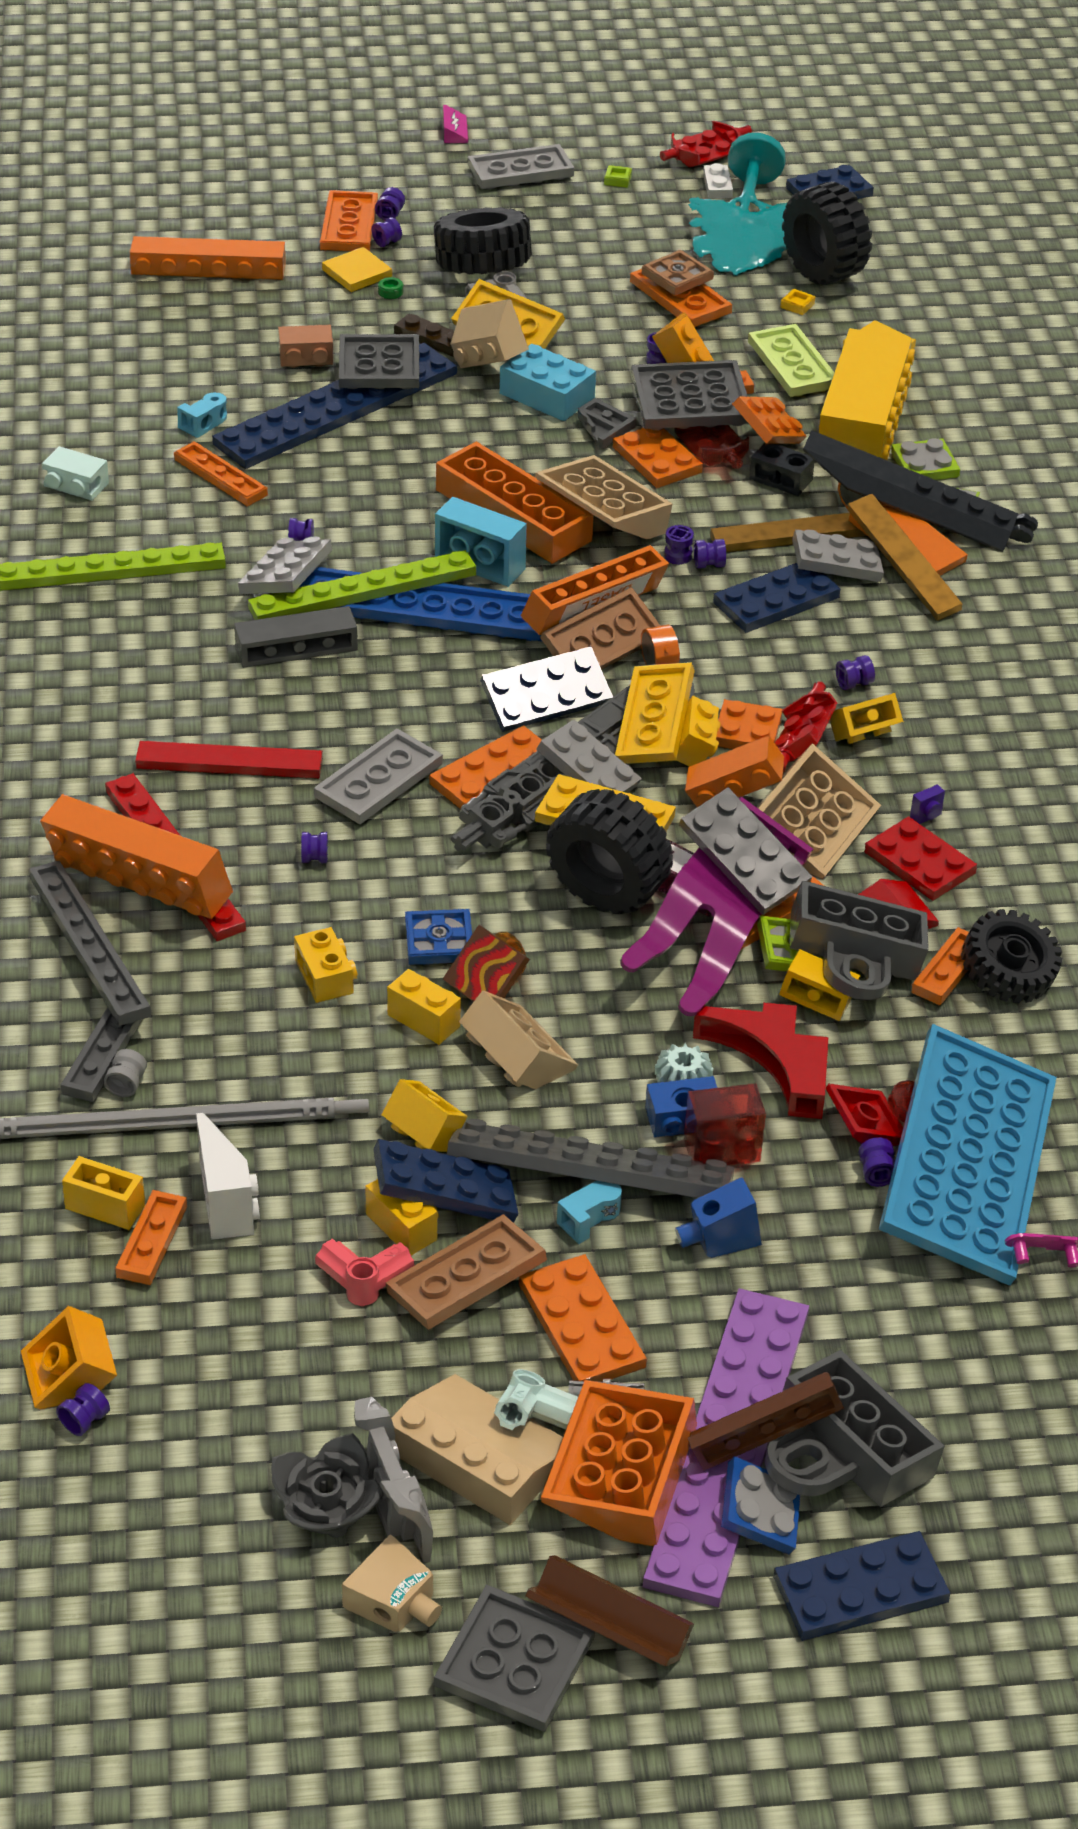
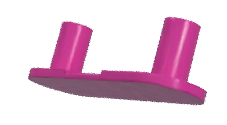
M1018 1233L1005 1239L1006 1246L1014 1247L1017 1264L1029 1262L1027 1248L1041 1247L1046 1248V1250L1065 1251L1068 1267H1078V1237Z

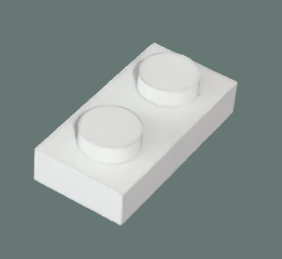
M719 163L704 165L703 176L708 199H732L733 188L728 165Z

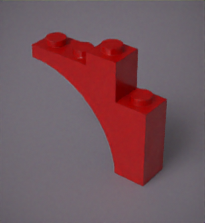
M763 1002L762 1012L704 1006L694 1016V1039L719 1043L740 1051L755 1060L772 1075L786 1099L788 1116L822 1119L829 1037L795 1034L797 1005Z

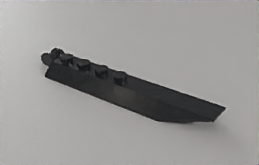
M811 430L803 448L806 454L847 490L862 496L872 493L884 505L1001 552L1004 551L1009 538L1022 543H1031L1034 537L1033 531L1038 527V520L1033 516L1031 517L1026 513H1016Z

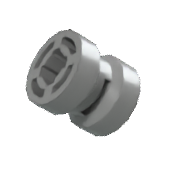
M121 1049L117 1051L112 1061V1067L109 1068L104 1078V1085L111 1093L117 1096L130 1097L134 1095L139 1086V1079L142 1078L147 1068V1061L140 1053L134 1050Z

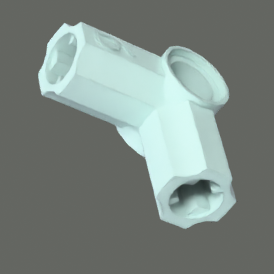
M517 1369L513 1371L509 1386L498 1401L494 1414L499 1418L500 1426L510 1430L517 1426L525 1425L527 1420L533 1417L567 1429L578 1397L545 1384V1380L532 1371Z

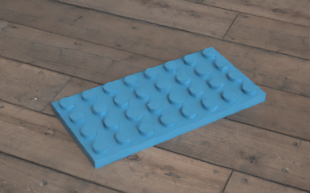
M932 1024L926 1035L879 1230L1011 1286L1016 1279L1019 1264L1016 1261L1014 1247L1006 1246L1005 1239L1011 1235L1025 1233L1057 1077Z

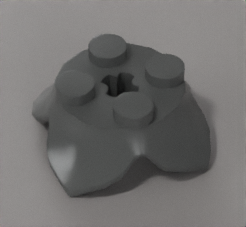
M354 1433L331 1439L323 1445L315 1457H309L302 1452H287L272 1457V1483L276 1493L285 1505L283 1509L285 1518L291 1524L307 1529L310 1532L328 1534L335 1538L341 1537L347 1533L348 1528L353 1526L358 1519L371 1511L381 1497L379 1484L368 1477L369 1461L366 1450Z

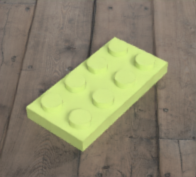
M797 324L750 332L748 334L749 344L790 397L829 390L835 372Z

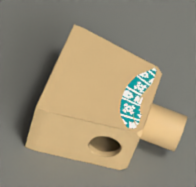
M391 1534L342 1583V1602L345 1609L394 1632L401 1631L414 1617L430 1627L437 1621L442 1611V1606L431 1599L433 1596L432 1572Z

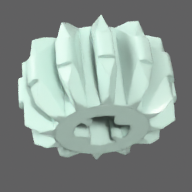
M685 1042L682 1047L671 1044L669 1050H661L657 1064H655V1075L657 1083L713 1076V1067L709 1059V1053L701 1052L699 1046L689 1048Z

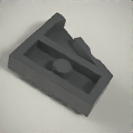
M597 398L578 408V419L601 449L613 443V438L624 435L636 428L635 417Z

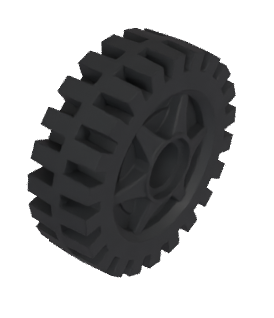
M999 909L996 913L990 911L985 916L979 917L969 931L961 953V959L965 960L963 963L964 969L970 970L968 976L972 981L979 979L977 986L981 990L988 987L990 989L988 994L993 997L996 993L1001 994L1000 1000L1006 1002L1010 997H1012L1013 1003H1020L1022 999H1024L1025 1003L1032 1002L1034 998L1037 1000L1042 997L1053 984L1062 964L1063 958L1060 957L1062 954L1061 947H1056L1058 940L1055 936L1049 937L1051 931L1047 927L1039 928L1041 922L1036 918L1033 922L1028 921L1030 916L1028 914L1022 913L1021 917H1017V911L1010 910L1006 915L1004 909Z

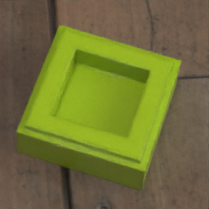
M609 165L604 177V185L628 188L632 176V168Z

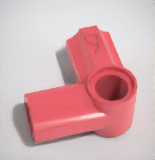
M331 1239L322 1245V1248L315 1257L316 1265L346 1289L347 1299L358 1306L373 1304L378 1299L379 1290L386 1286L387 1281L414 1266V1259L411 1257L408 1248L401 1242L393 1244L375 1256L368 1258L358 1257L340 1241L336 1242Z

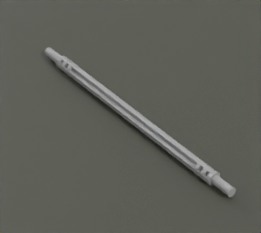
M334 1097L0 1118V1139L197 1127L196 1113H204L214 1125L335 1118L336 1114L368 1113L369 1101L368 1099L334 1101Z

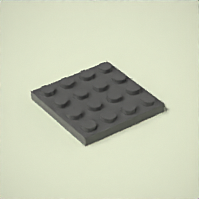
M737 360L639 364L631 366V375L645 429L661 430L663 428L676 427L687 429L696 426L712 428L717 425L742 426L749 424L732 405L739 396L748 397Z

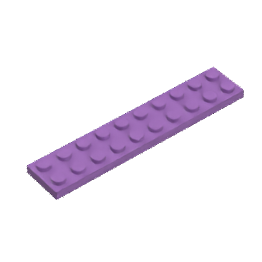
M738 1289L696 1417V1429L783 1391L786 1378L790 1376L807 1321L809 1305ZM769 1442L737 1457L762 1467ZM690 1446L658 1543L654 1545L643 1578V1588L719 1608L741 1535L721 1527L727 1467L730 1460L703 1471Z

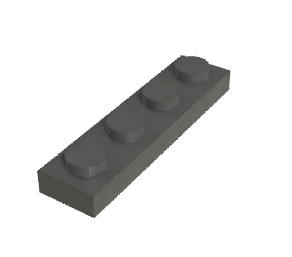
M107 1007L62 1081L61 1094L94 1102L104 1085L107 1071L112 1067L117 1051L126 1048L142 1019L119 1026Z

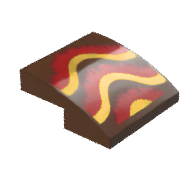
M479 924L443 977V980L473 1002L482 990L505 998L530 959Z

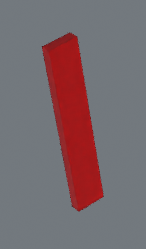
M140 741L135 763L136 769L320 778L323 750Z

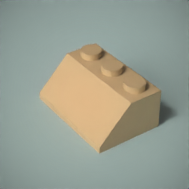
M511 299L461 309L451 341L454 358L459 368L506 361L529 350Z
M482 990L459 1020L468 1031L466 1033L468 1039L474 1044L483 1047L487 1051L485 1053L486 1058L496 1066L502 1067L506 1071L504 1077L517 1087L525 1085L537 1089L574 1071L578 1067V1064L521 1005Z

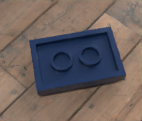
M840 165L837 168L819 170L815 173L798 175L786 180V189L793 195L821 183L832 181L849 188V192H853L858 197V200L873 196L874 187L850 165Z

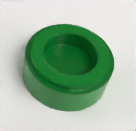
M387 277L378 283V294L383 298L396 299L404 293V284L398 278Z

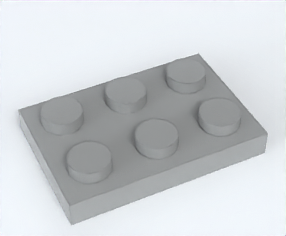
M795 529L792 540L799 569L881 582L884 571L878 547L868 539L856 540L845 538L839 534H820L814 530L802 531Z
M575 719L541 740L536 748L538 752L567 777L629 793L636 788L642 779L629 765L621 761L606 745L597 740Z

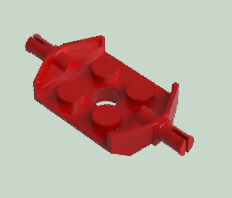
M712 121V130H705L693 136H685L683 139L676 140L674 138L675 134L672 133L671 149L660 151V158L663 161L675 158L686 166L693 167L727 157L731 144L739 136L752 133V128L749 125L734 128L728 124Z
M815 682L811 692L781 711L787 718V721L775 744L784 756L783 772H785L788 763L798 759L812 743L817 746L838 704L830 692H824L826 685L823 682Z

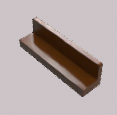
M824 1372L692 1431L688 1441L700 1466L705 1471L732 1459L734 1456L737 1457L844 1409L829 1373Z
M556 1555L549 1556L538 1586L528 1588L525 1597L663 1666L680 1661L694 1623Z

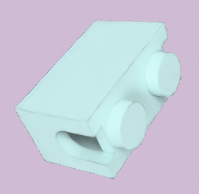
M59 446L42 463V469L47 470L44 486L93 501L109 484L107 460Z

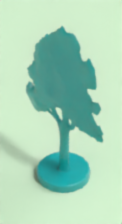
M747 133L739 136L731 144L728 152V165L733 174L745 182L741 196L732 199L730 202L700 199L698 197L689 199L690 204L688 205L692 211L697 210L702 218L696 217L692 219L689 224L692 227H701L706 232V235L693 237V250L700 258L711 254L713 258L712 265L720 272L730 271L733 272V275H738L758 266L763 267L765 264L775 261L776 258H780L783 251L787 249L783 240L785 236L784 231H782V223L784 222L782 216L787 203H779L772 206L759 201L755 195L756 184H767L774 181L782 174L785 167V150L780 142L772 136L763 133ZM750 202L759 207L760 211L750 212L748 209Z

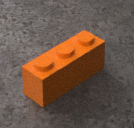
M768 735L688 767L685 792L696 807H699L728 787L738 798L782 781L784 756Z

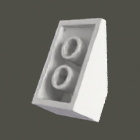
M196 1113L199 1159L211 1240L254 1235L253 1220L260 1219L258 1199L252 1198V1196L259 1195L256 1174L249 1175L247 1159L204 1113Z

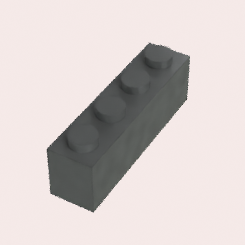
M350 606L234 623L235 647L242 668L358 650L357 625Z

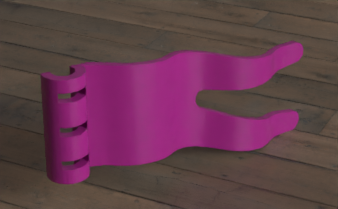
M740 797L739 799L804 866L812 854L813 848L749 801ZM700 847L677 874L647 932L622 955L620 960L622 968L627 972L633 973L638 971L649 961L665 953L677 941L700 908L710 911L713 921L693 979L678 1004L679 1010L686 1016H695L715 997L725 982L751 928L762 915Z

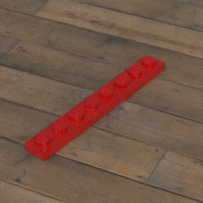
M134 773L105 783L106 793L123 816L180 835ZM229 899L226 900L213 919L197 915L216 941L246 931V921Z

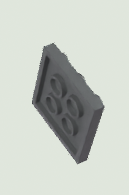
M340 334L339 388H419V335Z
M486 1584L434 1676V1686L545 1732L595 1638V1631L559 1613Z

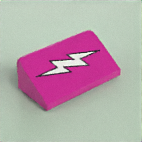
M443 105L444 143H468L467 116L447 105Z

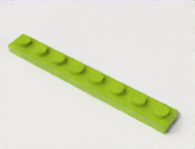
M208 542L190 546L178 545L159 549L149 548L146 550L119 551L117 553L90 554L77 557L65 556L46 560L35 559L26 562H5L0 564V591L225 569V555L222 542Z
M466 550L455 551L446 555L425 558L424 560L406 564L402 563L397 566L372 570L353 576H345L326 582H318L313 585L299 587L295 592L264 594L248 599V609L255 620L332 609L476 576V565Z

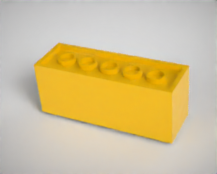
M849 328L820 414V434L888 461L890 446L893 444L895 431L898 428L899 416L902 415L908 387L910 388L912 380L910 369L915 357V349H911L912 338Z

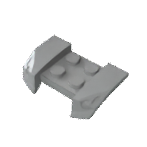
M373 1397L356 1400L354 1407L355 1425L369 1431L367 1444L368 1477L370 1480L377 1481L380 1486L381 1497L375 1507L387 1536L391 1534L394 1537L401 1535L403 1541L414 1539L423 1563L430 1562L433 1529L428 1509L416 1477H410L409 1472L402 1470L399 1464V1449L395 1442L394 1425L390 1414Z

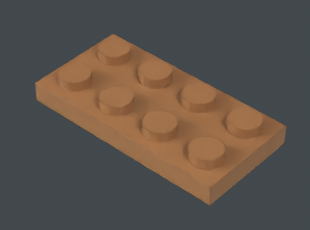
M631 587L544 631L540 639L553 656L592 647L602 670L642 649V630L661 625Z
M503 1214L387 1281V1292L429 1330L547 1260L546 1251Z

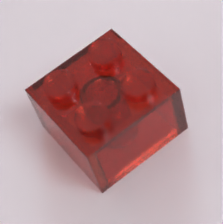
M756 1083L688 1091L684 1142L688 1155L692 1157V1160L706 1164L707 1160L713 1159L723 1161L727 1165L761 1161L766 1112Z

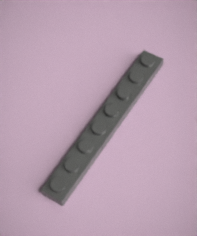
M55 861L29 868L30 880L118 1025L134 1023L151 1017L149 1003L61 862Z

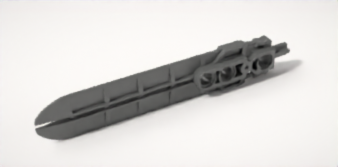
M693 682L691 686L689 699L692 697V695L694 696L695 693ZM630 685L578 721L597 740L606 745L613 754L616 752ZM538 751L511 770H505L488 782L476 798L473 797L466 804L462 805L459 819L465 823V826L451 837V841L455 843L454 848L457 851L461 849L464 851L477 841L486 849L491 845L501 848L504 843L516 838L517 833L523 830L525 832L532 830L540 824L535 822V811L557 775H566ZM512 823V824H514L516 827H515V828L512 827V826L509 827V825Z

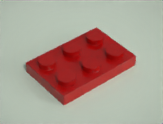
M909 816L865 843L864 853L932 901L976 874L977 863Z

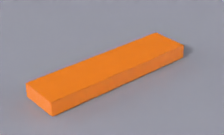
M195 441L174 452L175 461L247 507L268 496V487Z

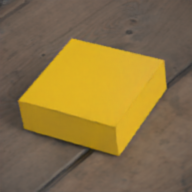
M792 289L781 299L780 308L803 316L815 304V296Z

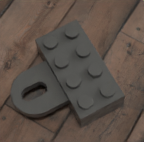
M802 880L791 909L790 949L797 951L801 949L807 953L823 957L824 976L828 983L839 992L861 1000L878 999L886 993L891 981V975L896 978L916 980L929 950L927 912ZM850 969L861 971L865 976V981L852 977Z
M839 1350L786 1378L783 1391L824 1372H828L844 1409L769 1442L765 1455V1467L770 1477L779 1486L795 1494L817 1496L825 1494L852 1480L875 1503L882 1507L934 1478L945 1446L843 1351ZM803 1455L812 1456L818 1461L804 1469H795L788 1465L789 1462Z

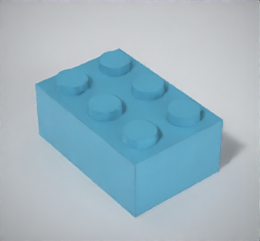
M531 343L528 346L529 350L512 357L500 366V394L559 420H567L578 411V408L595 398V370L581 363L569 360L560 354L543 349L539 345Z
M452 497L435 513V557L466 550L476 565L477 576L509 587L526 567L527 523Z

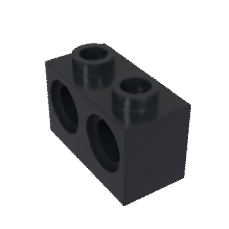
M764 442L751 456L749 479L799 496L813 480L815 461L807 454L778 444H766Z

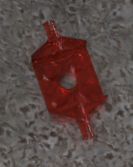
M717 425L712 428L705 426L687 429L674 428L676 435L699 461L709 466L729 462L734 469H739L743 465L742 459L749 450V437L742 440L729 425Z

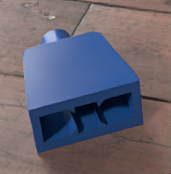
M743 1177L693 1200L690 1204L693 1221L675 1227V1232L682 1248L700 1242L706 1256L710 1258L762 1245L756 1202Z

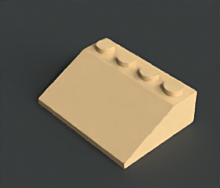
M595 455L535 473L536 479L614 528L643 539H652L666 534L673 504Z
M812 743L782 776V781L775 784L757 808L813 848L812 854L803 867L811 875L823 879L880 808L881 804Z
M456 1374L411 1397L391 1418L400 1459L511 1526L545 1487L563 1437L533 1419H528L525 1425L517 1426L513 1430L500 1426V1420L494 1414L499 1399Z

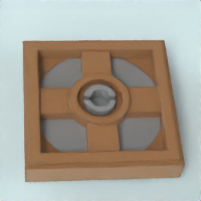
M682 250L642 266V274L673 295H678L696 286H700L714 277L713 270Z

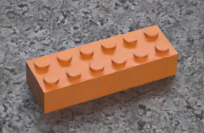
M476 441L436 462V491L449 499L456 497L527 523L526 548L551 564L592 542V513Z
M64 794L57 799L40 820L46 834L45 837L53 851L55 861H60L64 868L71 867L89 877L101 878L116 887L122 886L131 889L141 896H150L168 906L174 905L187 910L193 915H202L213 919L233 893L219 849Z

